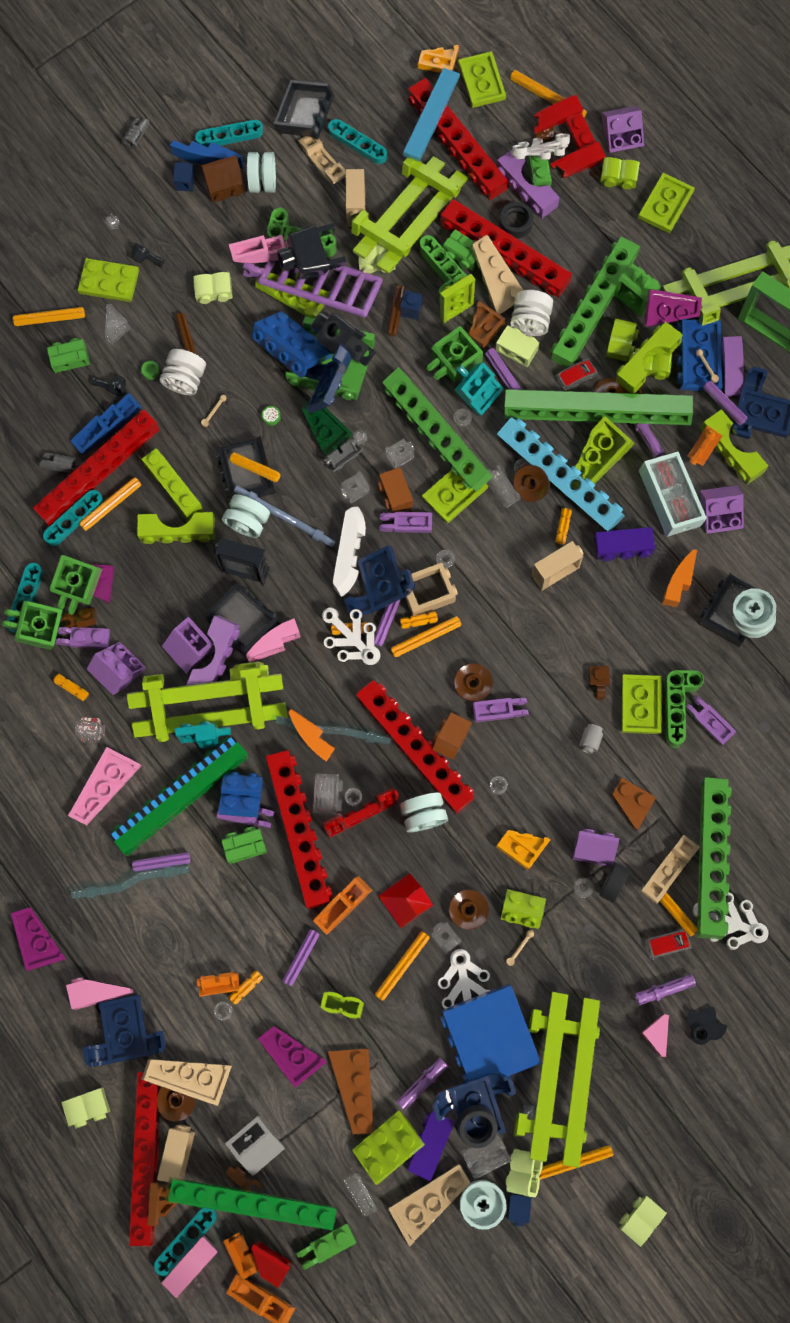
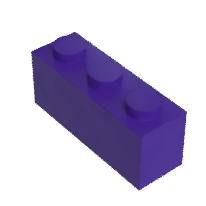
M652 527L596 532L594 536L597 560L611 561L613 558L626 560L632 558V556L646 558L651 556L655 550Z
M433 1111L430 1115L426 1113L422 1123L425 1129L423 1134L418 1133L425 1145L407 1159L406 1165L409 1166V1172L431 1181L455 1121L447 1117L437 1121Z

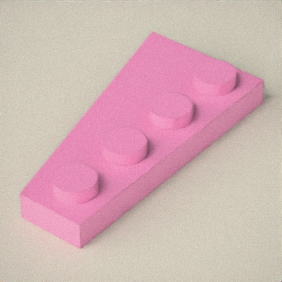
M106 747L68 816L87 826L142 765Z

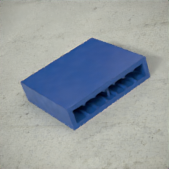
M510 984L441 1010L443 1016L440 1019L443 1027H448L451 1034L447 1036L451 1048L456 1047L458 1053L454 1055L458 1066H463L465 1074L462 1075L464 1082L492 1073H503L510 1076L541 1063Z

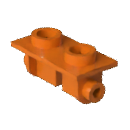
M707 425L687 455L690 457V463L693 465L698 463L703 466L722 438V435Z
M231 971L230 973L219 974L216 977L215 975L200 976V978H197L199 997L239 991V974Z
M238 1232L223 1241L241 1280L258 1272L257 1264L252 1254L248 1252L249 1248L244 1235Z

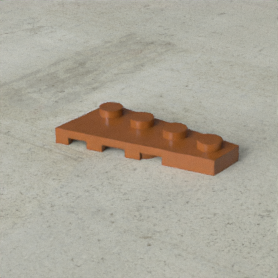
M369 1049L328 1051L352 1133H373Z

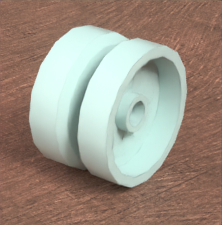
M248 152L247 181L250 193L260 192L261 181H263V189L266 193H275L276 168L274 152H264L262 164L258 152Z
M235 494L229 503L231 509L225 511L222 521L240 534L251 538H258L263 530L261 524L267 522L270 511L251 498Z
M749 589L739 594L733 603V622L735 628L742 635L749 638H759L767 635L776 623V603L774 598L768 592L761 589Z
M441 793L421 795L400 804L402 815L411 816L404 821L407 832L427 830L448 821L446 810L438 809L444 804Z
M476 1180L463 1190L460 1197V1210L464 1219L471 1226L477 1229H490L497 1226L503 1219L506 1212V1199L495 1183L488 1180ZM485 1200L487 1203L486 1207L481 1208L479 1202Z

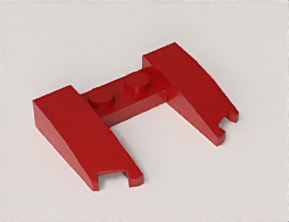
M577 95L561 100L534 115V118H539L538 127H534V134L565 123L578 149L550 164L551 169L554 170L558 166L565 172L562 178H567L602 164L604 158H606L599 141H595L582 114L583 108Z
M392 787L375 795L376 803L371 801L363 805L362 810L358 812L353 810L347 813L344 819L341 814H338L323 822L322 825L328 837L331 838L398 804L399 795L397 791Z

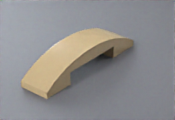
M305 136L298 140L307 157L327 181L335 184L346 177L344 167L340 163L335 162L323 148L320 139L316 140L313 137Z
M683 835L641 892L657 904L699 849V846Z

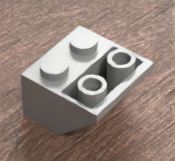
M257 1116L225 1143L236 1159L252 1176L285 1149L261 1116Z

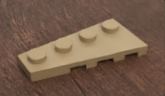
M488 235L472 244L471 247L478 267L482 272L483 281L487 286L490 301L495 309L494 311L501 314L514 305L516 294L523 291Z
M149 1059L142 1080L218 1106L232 1066Z
M460 1164L388 1208L409 1246L470 1184Z

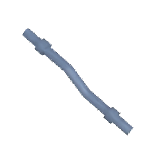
M238 485L234 489L235 493L259 502L271 514L312 536V539L318 542L321 541L332 548L334 547L336 541L324 535L323 531L315 530L295 517L260 499L252 491L248 492Z

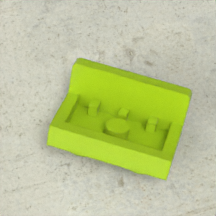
M507 889L500 919L509 923L539 929L546 899Z

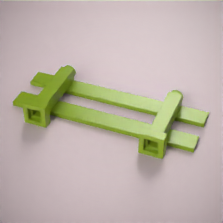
M434 156L426 165L407 158L403 162L402 175L408 178L412 174L415 178L376 224L368 219V213L364 210L352 221L351 233L356 236L362 233L365 236L353 249V252L365 259L377 244L387 248L389 251L380 260L377 267L389 274L403 256L406 257L409 254L414 243L450 200L458 196L461 187L466 183L468 177L457 170L450 179L443 176L439 172L445 166V163ZM428 185L439 191L400 238L388 232Z
M771 241L766 245L767 253L698 275L694 269L686 268L682 272V280L663 285L664 292L677 294L690 292L692 296L702 297L699 318L701 325L719 321L720 307L746 299L754 282L708 296L704 287L774 265L779 274L771 277L790 289V245L781 248L778 242Z
M260 662L240 664V674L243 679L161 689L164 685L163 674L144 676L142 681L143 690L148 691L127 693L129 709L151 706L153 719L132 722L134 738L156 735L158 742H165L169 740V733H174L175 728H180V725L192 724V726H198L201 722H211L216 727L252 723L254 729L265 728V721L288 718L285 702L262 705L260 692L282 690V675L259 676L261 675ZM248 694L250 707L166 718L165 704Z
M552 992L549 1017L541 1016L542 1011L533 1009L530 1012L528 1026L530 1033L536 1034L539 1030L547 1031L535 1121L527 1119V1114H516L513 1136L523 1137L525 1133L533 1134L529 1159L547 1162L549 1139L565 1140L562 1165L579 1168L582 1143H585L587 1138V1131L584 1130L595 1039H598L600 1027H597L600 1001L583 998L581 1022L565 1020L568 995ZM563 1034L578 1036L567 1126L552 1124Z

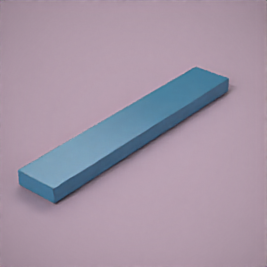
M443 68L407 143L403 156L420 162L459 80V73Z

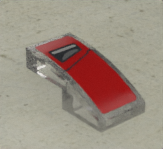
M588 358L556 374L555 377L563 390L566 391L579 386L585 380L596 377L598 372Z
M684 929L645 939L650 959L692 948L689 936Z

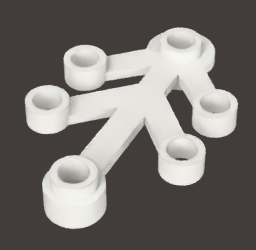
M565 133L557 134L555 141L544 144L542 138L532 139L531 147H529L528 142H519L518 145L513 146L511 155L515 156L516 159H524L526 155H540V159L543 160L550 159L551 152H554L556 156H562L565 154V148L570 143V135Z
M325 609L322 613L323 620L327 623H332L347 637L337 639L327 637L324 640L325 647L356 646L361 652L341 650L337 655L338 659L342 662L348 659H362L368 665L376 664L380 659V651L374 647L375 624L366 623L364 625V632L367 634L366 646L361 641L362 612L360 610L354 609L350 613V618L353 620L352 632L338 618L339 614L336 609ZM355 611L359 613V618L357 619L353 617ZM328 612L333 614L331 619H328L326 616ZM368 625H372V632L367 631ZM328 639L333 640L332 646L327 644ZM342 652L347 654L346 659L341 658ZM368 652L373 653L372 659L367 657Z
M731 893L726 894L731 899L728 902L730 917L725 915V922H728V934L738 930L747 933L738 938H729L726 942L727 947L730 950H735L739 945L749 941L754 943L764 942L768 938V929L765 925L757 922L752 911L753 904L749 900H744L739 906L740 910L747 917L748 925L742 922L733 903L734 896ZM696 903L692 909V912L696 918L698 914V903ZM744 903L749 905V910L743 908ZM709 913V918L718 921L715 913ZM756 929L762 932L761 936L756 935ZM709 939L711 942L718 941V939ZM731 940L736 942V947L730 945Z
M455 950L450 956L451 967L444 977L438 981V986L441 989H447L450 986V980L458 970L460 979L448 997L443 999L442 1006L444 1009L448 1008L444 1005V1001L447 999L451 1000V1006H453L461 990L464 1001L472 998L470 989L478 995L491 991L484 989L468 978L466 969L476 974L481 982H486L489 979V972L480 969L470 962V956L465 950ZM457 956L464 958L463 963L456 961ZM480 973H487V979L482 980ZM441 980H447L448 985L442 987L440 984Z

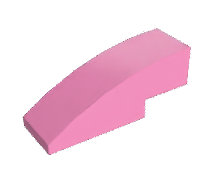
M263 235L229 244L233 261L242 263L277 261V250L286 248L282 235L265 239Z
M295 619L280 624L257 641L246 654L249 663L285 651L283 643L300 638Z
M204 1235L164 1279L162 1284L177 1298L218 1253L219 1249Z

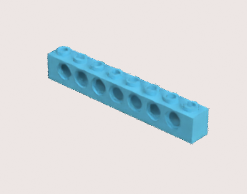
M511 417L497 435L531 465L542 468L555 486L604 529L612 531L625 516L622 513L623 508L616 502L611 504L607 500L609 496L602 490L596 491L593 488L595 484L588 478L584 480L580 477L581 472L576 467L572 466L570 468L565 464L568 460L561 454L556 456L552 452L554 448L546 441L544 444L538 440L540 436L536 432L526 430L524 428L526 424L521 419L517 418L515 420ZM519 433H524V440L518 442L517 435ZM537 444L539 447L538 451L535 454H531V446ZM551 456L552 463L549 466H545L544 459ZM565 468L566 475L563 478H559L558 471ZM578 480L580 487L577 490H572L571 484ZM592 492L594 494L593 501L586 502V494ZM607 505V513L601 515L599 513L600 506Z

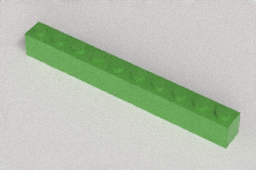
M516 389L506 390L505 419L512 417L514 419L600 422L606 416L612 423L691 425L693 415V396Z

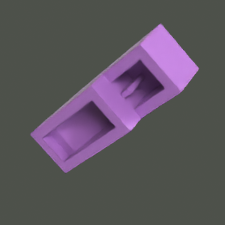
M742 336L723 337L721 350L724 394L727 397H740L744 385Z

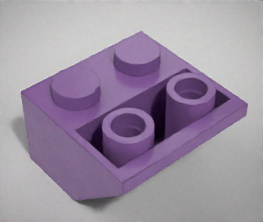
M633 106L602 112L603 131L610 153L644 146L641 109Z
M737 485L700 490V503L707 517L704 521L706 534L744 528L743 493Z
M189 617L173 629L162 646L186 674H189L215 651L213 643Z
M118 642L96 653L87 670L114 695L124 690L146 667L122 643Z
M583 829L576 836L572 860L612 867L619 838H615V835L611 833L599 835L595 834L594 830Z

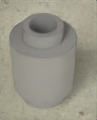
M588 724L579 743L583 752L593 754V752L598 751L603 736V728L594 724Z

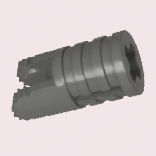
M135 117L122 139L123 144L130 149H136L150 121L147 118L141 120L139 117Z
M47 452L43 455L45 460H41L39 466L43 469L70 474L76 468L75 457Z

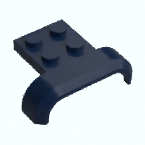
M341 343L338 344L335 355L332 357L333 361L326 364L320 363L307 369L304 377L319 380L306 408L311 413L331 406L335 400L334 394L342 384L341 379L343 374L346 373L352 358L348 349Z
M753 367L747 373L738 408L747 416V420L742 425H739L734 420L732 431L737 437L750 439L751 429L787 438L789 435L790 400L761 393L768 373L766 369Z
M387 545L357 560L367 595L357 598L348 597L344 599L349 614L354 609L360 610L362 616L371 614L410 595L415 588L412 573L406 569L401 572L403 576L401 578L393 548ZM355 611L353 615L359 616V613Z
M135 995L99 1003L105 1044L82 1047L84 1062L90 1067H96L162 1053L166 1047L164 1031L146 1034L141 996Z
M492 1073L441 1091L435 1097L432 1107L437 1121L445 1119V1114L454 1108L459 1117V1114L471 1105L487 1107L494 1115L498 1131L496 1135L505 1133L506 1130L494 1094L506 1093L508 1096L516 1094L511 1077L503 1073ZM483 1116L472 1117L465 1124L466 1133L472 1137L484 1135L489 1129V1122Z

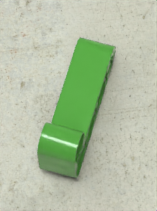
M276 208L271 214L268 225V239L276 237L273 236L275 234H279V236L282 235L285 243L290 233L302 228L289 226L287 211L283 208ZM331 234L320 237L326 256H334L337 251L335 237Z
M426 235L420 240V254L445 283L439 289L440 303L441 291L447 286L454 285L461 277H467V275L434 237Z
M675 670L671 671L665 679L666 743L671 748L680 747L686 739L685 692H696L704 683V677L699 671ZM674 677L678 679L679 684H672L670 682V678ZM689 678L697 679L698 685L691 684ZM676 696L679 699V703H673L670 697ZM671 715H677L680 718V722H673ZM675 729H678L676 731V737L680 738L678 741H675V738H672V736L675 734Z

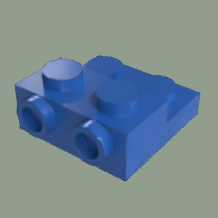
M237 772L224 774L218 809L219 815L258 818L263 791V777H259L254 773L248 776H241Z

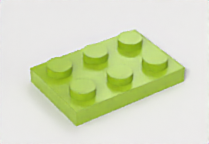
M492 51L458 60L472 108L506 100V93Z
M663 173L642 208L638 219L670 234L695 188Z
M86 258L78 292L84 295L132 302L139 268Z
M472 274L467 277H461L457 283L447 286L441 291L440 319L443 323L474 305L475 278Z
M470 467L466 471L467 474L472 472ZM451 470L424 493L422 499L448 524L487 490L488 485L485 484L477 492L472 488L469 490L462 483L464 478L461 475L457 476Z
M622 675V733H662V676Z
M398 1111L352 1151L374 1184L378 1185L425 1144L402 1111Z

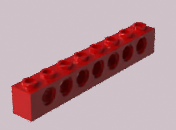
M426 78L408 88V101L411 106H415L418 110L419 116H421L427 104L424 101H428L434 89ZM446 105L434 131L438 135L441 144L447 146L450 155L458 160L461 169L466 170L470 180L478 185L481 194L491 200L507 190L508 180L449 106Z
M453 199L441 214V224L446 230H457L474 242L488 235L493 240L492 243L508 267L515 270L519 276L529 279L535 286L545 289L549 295L559 298L570 284L571 272Z
M143 409L35 505L33 509L36 514L50 527L79 499L98 486L159 431L157 422Z
M374 680L356 694V699L437 793H441L444 802L457 815L474 800L473 789L468 784L464 785L460 781L462 779L460 774L455 769L452 771L447 766L449 764L447 759L443 755L439 756L433 750L434 744L430 740L426 741L423 738L424 733L422 730L410 723V716L405 711L401 712L398 709L399 704L397 701L385 694V687L380 682L377 684ZM376 699H382L384 704L376 706L373 702ZM394 713L397 717L395 720L389 721L386 719V715ZM405 727L409 730V733L407 735H400L398 730ZM419 742L422 747L419 750H414L411 748V744ZM427 756L434 759V762L430 765L423 762V759ZM444 771L447 777L442 780L438 779L436 773ZM454 785L460 791L457 794H451L448 789Z
M289 750L266 756L306 908L312 909L329 904V898H332L333 895L330 886L326 887L324 879L328 878L326 869L320 866L319 860L322 859L320 848H316L314 844L317 836L315 829H310L309 822H312L310 811H305L304 803H307L304 791L300 792L299 785L302 784L300 774H295L294 766H297L294 754L290 755ZM282 769H289L290 774L287 777H281L280 771ZM288 787L295 788V793L291 796L285 795V790ZM292 806H299L300 812L293 815L290 813ZM303 824L305 831L303 833H296L295 827ZM303 843L310 844L311 847L308 852L300 851V846ZM308 862L316 864L313 871L305 870V865ZM313 881L321 883V887L316 891L310 889V884Z
M138 1072L129 1246H152L155 1240V1226H148L150 1200L148 1193L151 1183L157 1182L160 1126L157 1093L161 1086L142 1080L144 1072Z

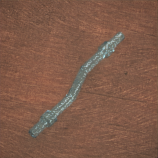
M281 716L276 717L275 723L290 726V729L297 730L292 719ZM316 725L323 730L322 734L346 735L364 739L372 744L377 742L390 745V737L377 735L376 732H363L346 727Z
M189 865L180 867L166 866L165 869L140 872L118 885L97 888L90 886L87 889L71 891L72 899L88 897V899L97 898V895L122 892L145 879L173 878L174 875L190 873Z

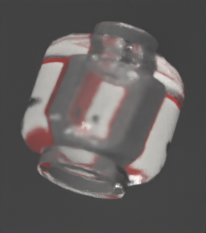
M82 717L76 723L75 734L82 742L96 743L100 740L101 736L105 735V725H102L99 718Z

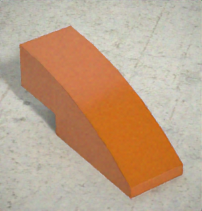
M693 549L677 567L665 591L663 605L677 607L682 590H689L697 550Z
M290 709L289 715L299 735L318 756L327 761L335 747L320 738L323 730L293 709Z
M359 876L354 878L323 909L313 922L328 935L373 890Z
M236 1274L226 1293L272 1323H288L295 1310V1307L246 1278L241 1280L239 1274Z

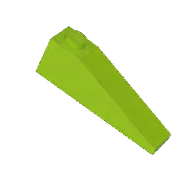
M606 416L592 429L588 442L584 446L582 455L575 466L581 472L580 477L584 480L588 478L594 484L635 444ZM578 480L571 484L573 490H577L580 487Z

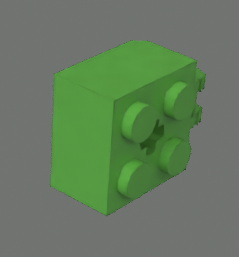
M632 264L618 279L614 296L642 318L646 312L648 290L659 291L661 286L649 274L646 275L642 268Z
M459 326L433 345L431 356L434 361L427 366V370L432 371L440 366L441 369L433 377L439 380L447 374L455 382L462 377L456 371V368L462 364L469 372L477 363L482 362L483 351L464 329Z
M61 555L50 586L51 592L61 595L57 609H64L67 598L72 599L68 609V614L71 615L74 614L78 602L90 605L102 569ZM74 577L79 578V581L76 584L75 582H73Z
M24 601L20 612L10 609L5 610V615L18 618V623L2 621V626L16 630L13 641L48 650L54 647L62 614L61 609ZM39 622V626L42 628L37 629L33 624Z

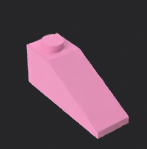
M83 977L71 980L72 984L66 985L71 1009L73 1010L134 994L133 989L84 980Z

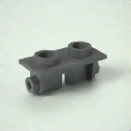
M348 438L339 445L342 452L339 453L335 448L323 460L326 463L325 466L332 472L340 470L348 461L356 458L363 450L356 445L357 442L354 438Z

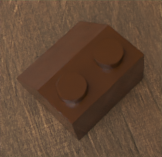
M236 155L202 165L206 186L212 202L223 201L225 198L239 196L246 192Z

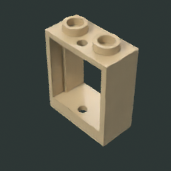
M346 169L347 226L352 227V221L362 210L365 211L364 169Z
M572 541L534 564L531 576L541 591L580 568L583 559L582 549Z
M442 563L412 573L413 580L416 581L439 572L448 595L418 605L412 591L410 595L405 597L412 616L430 612L456 601L457 589L454 584L451 585L449 578H451L450 572L447 567L444 568Z
M176 1125L175 1128L169 1129L157 1180L169 1182L170 1177L184 1179L195 1132L190 1131L191 1127Z

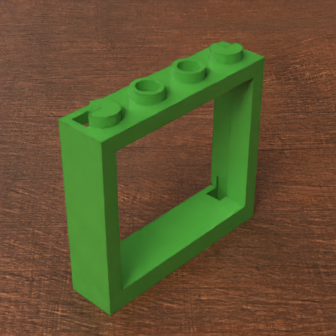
M762 271L751 286L738 320L790 353V330L755 308L760 294H763L790 312V289Z

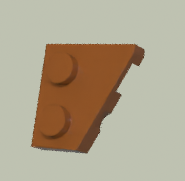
M479 301L469 336L476 344L484 348L507 323L506 318Z
M624 778L620 780L612 794L624 815L632 823V827L637 831L656 797Z
M155 1182L150 1185L148 1193L150 1199L148 1226H157L159 1224L158 1219L165 1217L170 1209L177 1205V1203L168 1202L165 1199L168 1182Z

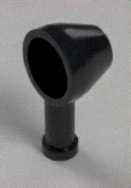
M137 243L134 244L131 258L141 264L144 260L148 259L159 267L163 266L165 259L159 258Z
M116 375L110 381L93 377L92 385L106 388L113 395L122 396L125 392L126 379L120 375Z

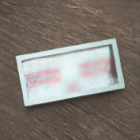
M679 452L644 461L639 469V473L666 537L700 527L707 517Z

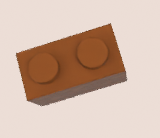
M400 467L379 474L380 481L377 484L380 492H384L386 496L384 502L387 509L390 508L391 512L395 513L413 507V498Z
M453 713L449 715L448 719L444 718L439 728L441 731L437 730L432 741L435 742L433 750L454 760L469 732L472 722Z

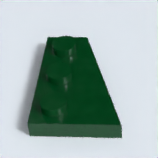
M308 402L301 408L324 456L335 448L338 450L340 448L339 445L353 436V433L326 407L311 413L306 410Z

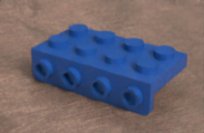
M282 311L254 323L251 334L252 339L300 378L306 375L307 369L332 358L333 353L320 344L312 334Z
M680 320V322H677L676 328L683 335L682 341L677 347V350H680V355L677 357V366L680 367L677 383L680 384V390L705 391L703 389L704 385L711 381V375L701 358L696 355L698 349L703 351V356L714 375L719 377L718 382L714 384L722 390L721 321H715L702 326L699 320Z

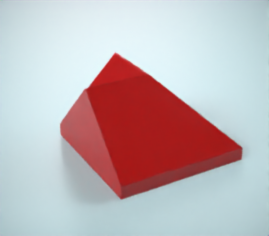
M411 873L378 896L401 929L433 906L424 889Z
M257 1241L251 1249L260 1277L279 1288L293 1262Z

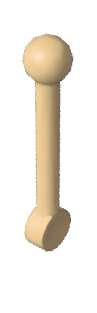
M698 349L696 355L701 358L711 375V381L717 383L719 377L714 375L703 356V351Z
M225 395L219 397L220 400L210 414L201 421L203 427L209 425L208 421L221 403L226 401L227 397Z
M532 930L527 931V936L525 937V939L522 941V943L517 948L512 957L507 959V964L509 966H512L514 964L515 958L520 953L522 948L525 946L529 938H532L534 936V932Z

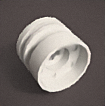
M536 290L518 292L515 297L514 311L510 323L511 327H515L521 333L529 336L546 334L549 328V316L552 312L553 299L546 293Z
M172 349L168 354L166 360L167 367L163 368L160 382L163 386L174 392L184 395H195L198 390L197 386L200 384L199 378L203 376L206 362L198 355L189 351Z

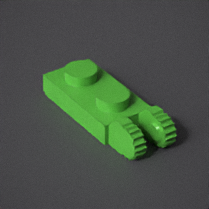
M348 1223L313 1241L308 1247L297 1252L296 1255L299 1258L312 1250L314 1251L316 1258L308 1260L302 1265L305 1270L318 1262L321 1263L357 1242Z

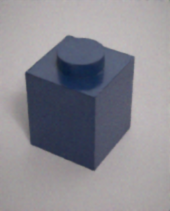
M186 161L181 163L175 162L173 178L175 190L193 191L195 178L193 163Z
M405 290L400 306L401 316L418 320L423 306V294Z
M510 1193L507 1220L512 1221V1225L524 1227V1223H529L532 1197Z

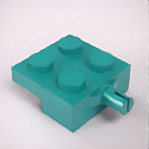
M484 362L477 363L469 372L461 364L456 368V371L463 378L456 387L455 392L478 416H482L504 388L494 379L495 374Z
M201 722L198 726H192V724L180 725V728H175V734L181 744L197 742L201 749L220 747L219 737L231 735V728H216L215 724H211V722Z

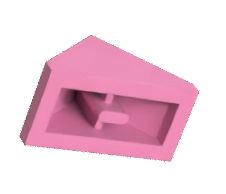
M669 1015L660 1016L640 1033L659 1057H666Z

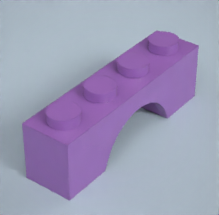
M510 150L497 160V167L508 180L510 188L515 189L519 193L521 200L527 202L532 212L536 215L538 214L542 219L558 207L560 197L548 185L539 187L526 182L522 176L525 160L516 159L515 156L511 155Z
M219 615L214 616L207 633L215 645L214 658L205 668L193 669L186 686L217 682L219 675L221 676L225 670L226 665H224L226 658H229L233 648L231 645L233 640H236L239 636L240 630L238 628L240 624Z

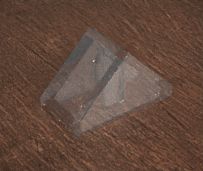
M107 304L105 339L108 345H113L131 328L128 321L111 304Z

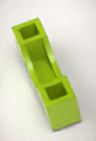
M667 322L662 326H657L653 331V336L650 339H645L640 346L641 349L638 352L632 353L628 359L629 362L617 370L616 382L631 394H635L646 380V373L643 368L645 360L655 354L670 355L680 345L683 335Z
M722 409L704 421L701 427L702 432L708 425L722 435L715 450L725 457L726 463L735 469L741 481H745L748 485L765 473L768 464L758 452L745 453L732 445L729 431L733 423Z
M157 448L142 458L145 468L165 489L188 522L194 513L203 512L200 502Z
M213 512L194 513L187 524L173 528L164 525L159 520L157 514L138 515L137 536L140 542L144 544H153L156 541H161L162 543H172L173 541L189 543L192 540L209 542L210 540H215V517Z

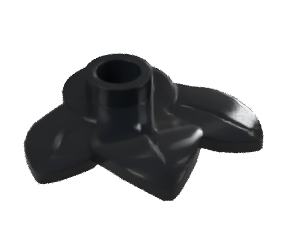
M708 1007L701 1011L700 1014L694 1009L689 1011L687 1024L691 1029V1040L695 1044L704 1045L709 1040H718L725 1034L727 1025L716 1023L717 1017L714 1007ZM698 1031L703 1032V1038L697 1037Z

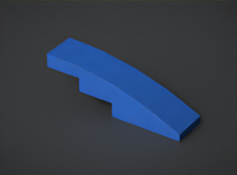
M173 140L170 145L172 155L190 162L205 165L236 155L239 167H244L243 155L213 142L210 143L209 147H205L194 141L191 142L190 146Z
M128 393L117 405L112 404L100 417L96 415L71 442L81 454H85L124 425L142 406L132 394Z

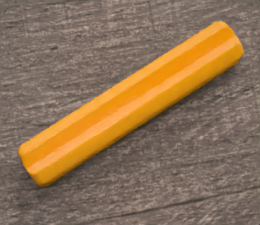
M235 452L231 454L229 459L231 463L273 482H278L281 476L278 471Z
M666 892L660 899V902L690 937L697 933V927Z

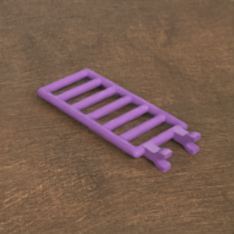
M275 261L267 262L264 269L256 267L252 263H244L243 265L245 269L243 276L259 278L258 283L361 317L368 315L383 282L381 277L347 266L335 268L332 270L338 271L340 274L329 297L325 298L319 296L318 293L329 270L326 275L318 277L310 293L301 290L306 279L297 280L294 287L284 284L290 270H282L277 282L267 279ZM348 274L357 277L344 304L335 301ZM363 281L373 282V287L363 308L360 309L352 306Z

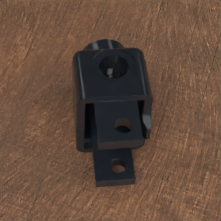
M335 223L317 227L315 224L290 233L285 242L286 248L277 250L281 269L283 271L293 269L295 277L298 280L326 275L328 270L343 267L347 262L346 257L343 256L328 261L320 238L334 233L336 229Z
M322 311L313 321L311 328L317 332L316 340L334 355L338 344L341 343L348 349L353 360L357 363L360 362L366 367L376 354L374 349L362 341L366 334L339 314L332 313L330 315L326 311ZM367 350H368V351H369V355L365 357L364 354H365V353L367 352Z

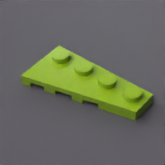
M269 273L267 279L277 282L279 275ZM259 278L255 282L256 288L307 317L315 319L325 306L258 283ZM286 278L284 284L294 287L297 281ZM303 284L301 290L311 293L313 286ZM320 289L318 295L328 298L329 292Z

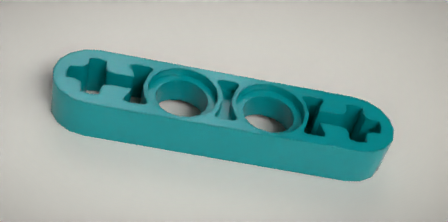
M339 119L329 122L328 130L333 138L375 164L386 162L387 150L382 145ZM352 134L355 136V139L347 140L346 136ZM363 143H367L370 145V147L368 149H362L360 145Z
M250 120L204 129L196 133L195 139L196 143L205 147H209L211 142L221 146L257 139L263 135V125L259 120ZM237 129L243 131L239 136L233 134ZM218 133H224L226 135L223 139H218L216 137Z
M97 490L87 492L48 527L43 534L46 543L50 546H57L79 527V522L103 503V497ZM91 497H94V498L97 497V500H98V501H97V502H94V501L91 502V499H90V498H91ZM85 502L87 503V505L89 504L90 509H88L87 506L84 504ZM78 508L85 509V513L82 516H77L75 512ZM70 520L71 526L67 529L62 528L63 521ZM57 527L63 532L62 534L56 529ZM49 535H55L56 539H50Z
M30 563L26 566L11 610L18 611L17 606L24 601L34 603L44 573L39 564ZM36 568L38 574H34L32 578L30 571H34ZM27 585L33 586V591L30 594L23 593V589ZM8 616L7 621L16 623L18 618ZM8 628L12 633L15 634V629Z
M202 1208L156 1260L154 1268L157 1274L166 1276L171 1273L217 1220L216 1210ZM210 1211L212 1212V1221H205L203 1226L206 1228L203 1230L201 1225L196 1223L195 1220L198 1219L200 1222L204 1218L202 1213ZM192 1226L199 1230V1235L195 1239H191L187 1233L188 1229ZM176 1243L183 1244L185 1250L182 1255L174 1253L173 1246ZM169 1252L171 1257L176 1259L177 1262L175 1263L174 1260H171L167 1265L169 1270L164 1269L162 1271L160 1269V1261L165 1262L170 1257L166 1255Z

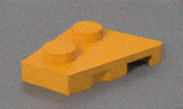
M453 45V49L444 50L443 47L436 48L435 50H423L419 58L418 69L441 73L443 68L453 71L459 45Z
M508 830L496 848L523 868L529 870L550 839L547 837H533L531 834H519L516 831Z

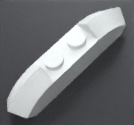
M352 507L345 512L333 578V588L341 597L352 588L359 572L353 568L357 565L358 557L355 556V551L360 548L361 538L358 537L365 536L366 530L364 517L359 507Z

